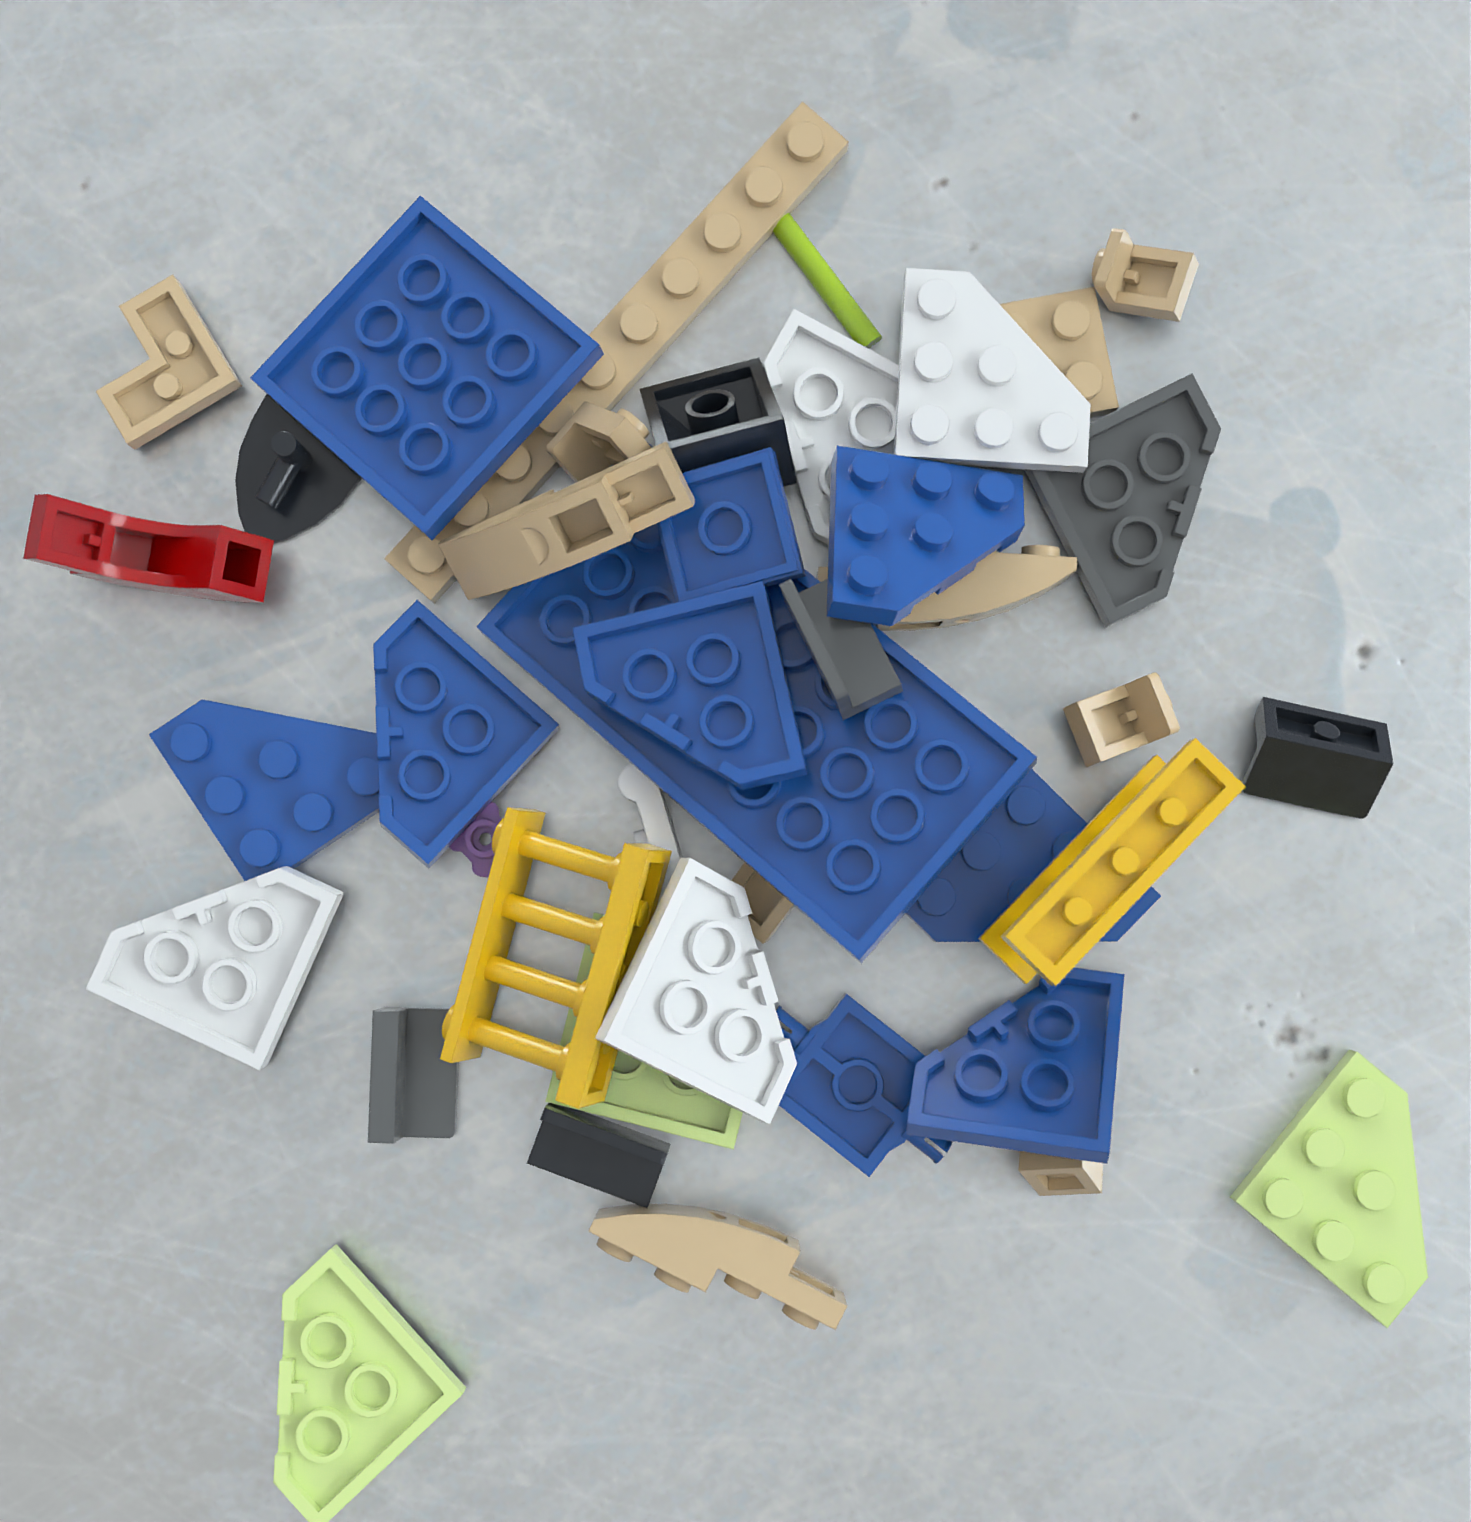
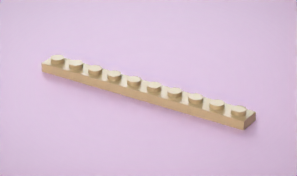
M802 102L589 334L600 345L604 353L597 363L432 541L414 525L384 559L435 604L457 580L438 543L443 539L530 500L560 467L547 452L548 443L584 401L611 411L773 234V230L780 219L787 213L791 214L846 154L849 141Z

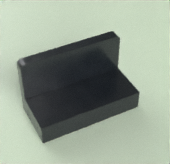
M1262 697L1255 713L1257 749L1242 781L1246 786L1243 792L1253 796L1358 819L1366 818L1393 766L1387 723Z
M548 1103L541 1115L540 1120L542 1123L527 1164L648 1208L671 1144L584 1111Z

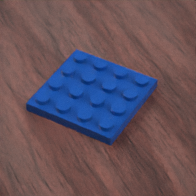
M420 195L250 378L432 541L597 363L604 353L595 340Z

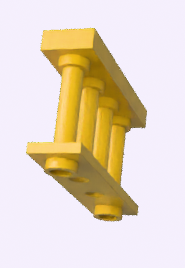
M1196 738L1189 740L1167 764L1157 754L1154 755L978 939L1024 984H1028L1038 973L1050 986H1056L1246 786Z
M507 807L505 817L498 823L493 834L492 851L494 858L455 1004L448 1010L443 1021L442 1037L445 1042L440 1060L455 1063L481 1057L483 1047L498 1051L556 1072V1078L560 1080L555 1101L580 1109L605 1101L618 1050L595 1039L657 908L672 851L651 844L624 843L621 853L616 857L541 835L546 812L536 809ZM533 859L607 882L611 894L605 916L595 920L523 897ZM516 922L589 945L594 957L588 979L580 984L507 959ZM500 984L572 1008L577 1020L571 1042L564 1047L490 1021Z

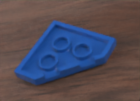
M837 445L831 461L827 617L893 626L908 616L913 607L934 592L939 595L974 571L977 563L995 550L1000 553L1015 543L1025 526L1023 475Z
M763 581L572 628L584 690L590 697L742 790L808 775L768 594Z
M416 600L373 644L379 822L386 832L429 869L558 731L559 724L420 601Z
M202 699L149 734L244 881L284 866L295 869L379 812L376 733Z
M1031 769L905 914L934 942H981L978 938L1088 823ZM1151 886L1098 942H1117L1161 895Z
M1073 967L1056 986H1050L1041 978L1039 986L1012 1003L1008 1000L968 1027V1033L943 1051L939 1052L936 1049L915 1064L907 1119V1135L1107 1164L1111 1144L1125 974Z

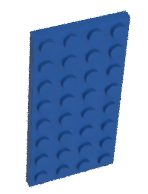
M657 523L634 533L632 540L560 571L511 588L476 626L479 631L860 963L867 958L1037 764V756L872 623L870 624L902 684L903 692L843 720L787 609L779 584L766 587L808 775L742 790L593 699L584 690L572 628L676 602ZM805 570V577L792 580L798 593L820 583V581L807 570Z

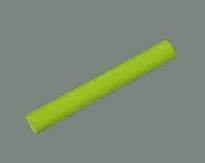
M785 214L773 230L774 235L852 339L868 349L882 339V335L791 214Z

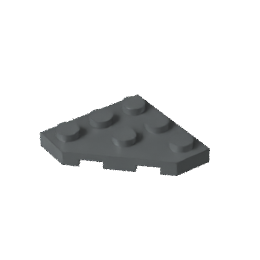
M1193 373L1090 423L1088 467L1083 473L1024 469L1068 556L1077 557L1076 572L1105 628L1167 597L1175 573L1173 569L1183 539L1187 536L1202 490L1200 486L1221 431V427Z

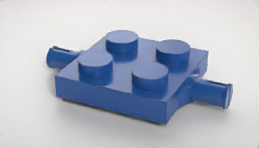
M844 993L827 1017L810 1027V1029L782 1009L780 1005L776 1008L779 1021L791 1029V1032H788L781 1026L784 1038L790 1039L797 1062L779 1103L782 1109L868 1177L871 1176L889 1151L903 1144L906 1140L933 1160L935 1164L944 1157L941 1152L924 1140L926 1137L907 1135V1119L915 1064L925 1057L924 1054L846 993ZM929 1138L946 1153L952 1145V1141Z

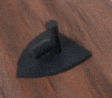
M267 394L252 418L240 447L235 484L238 514L244 531L278 543L289 540L320 524L343 505L362 478Z

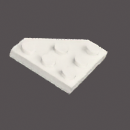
M906 268L903 283L894 455L961 466L1083 473L1088 467L1091 404L970 272Z
M793 309L763 362V368L784 417L795 477L812 535L829 545L831 461L838 445L894 455L899 365Z
M680 858L595 1039L758 1121L770 1124L797 1062L790 1039L783 1036L774 1003L778 1002L764 951L757 949L748 918L752 911L745 888L691 858Z
M284 866L111 931L86 990L260 1071L270 1061L344 892L293 868Z

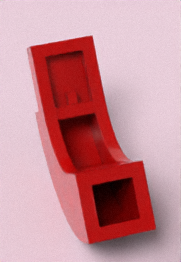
M50 494L34 495L23 559L70 570L69 574L138 589L210 600L264 603L274 540L223 525H180L157 522L114 513Z

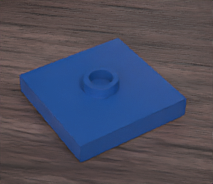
M771 447L682 473L695 499L694 506L657 523L676 602L760 581L764 582L765 587H769L789 579L794 580L806 576L776 454Z

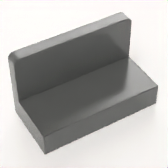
M789 579L779 584L787 609L843 720L903 692L902 684L870 623L827 617L828 579L799 593L793 581Z
M383 1007L373 1010L368 1143L394 1144L403 1137L451 1138L455 1135L459 1062L449 1063L440 1060L445 1042L442 1037V1025L449 1009Z

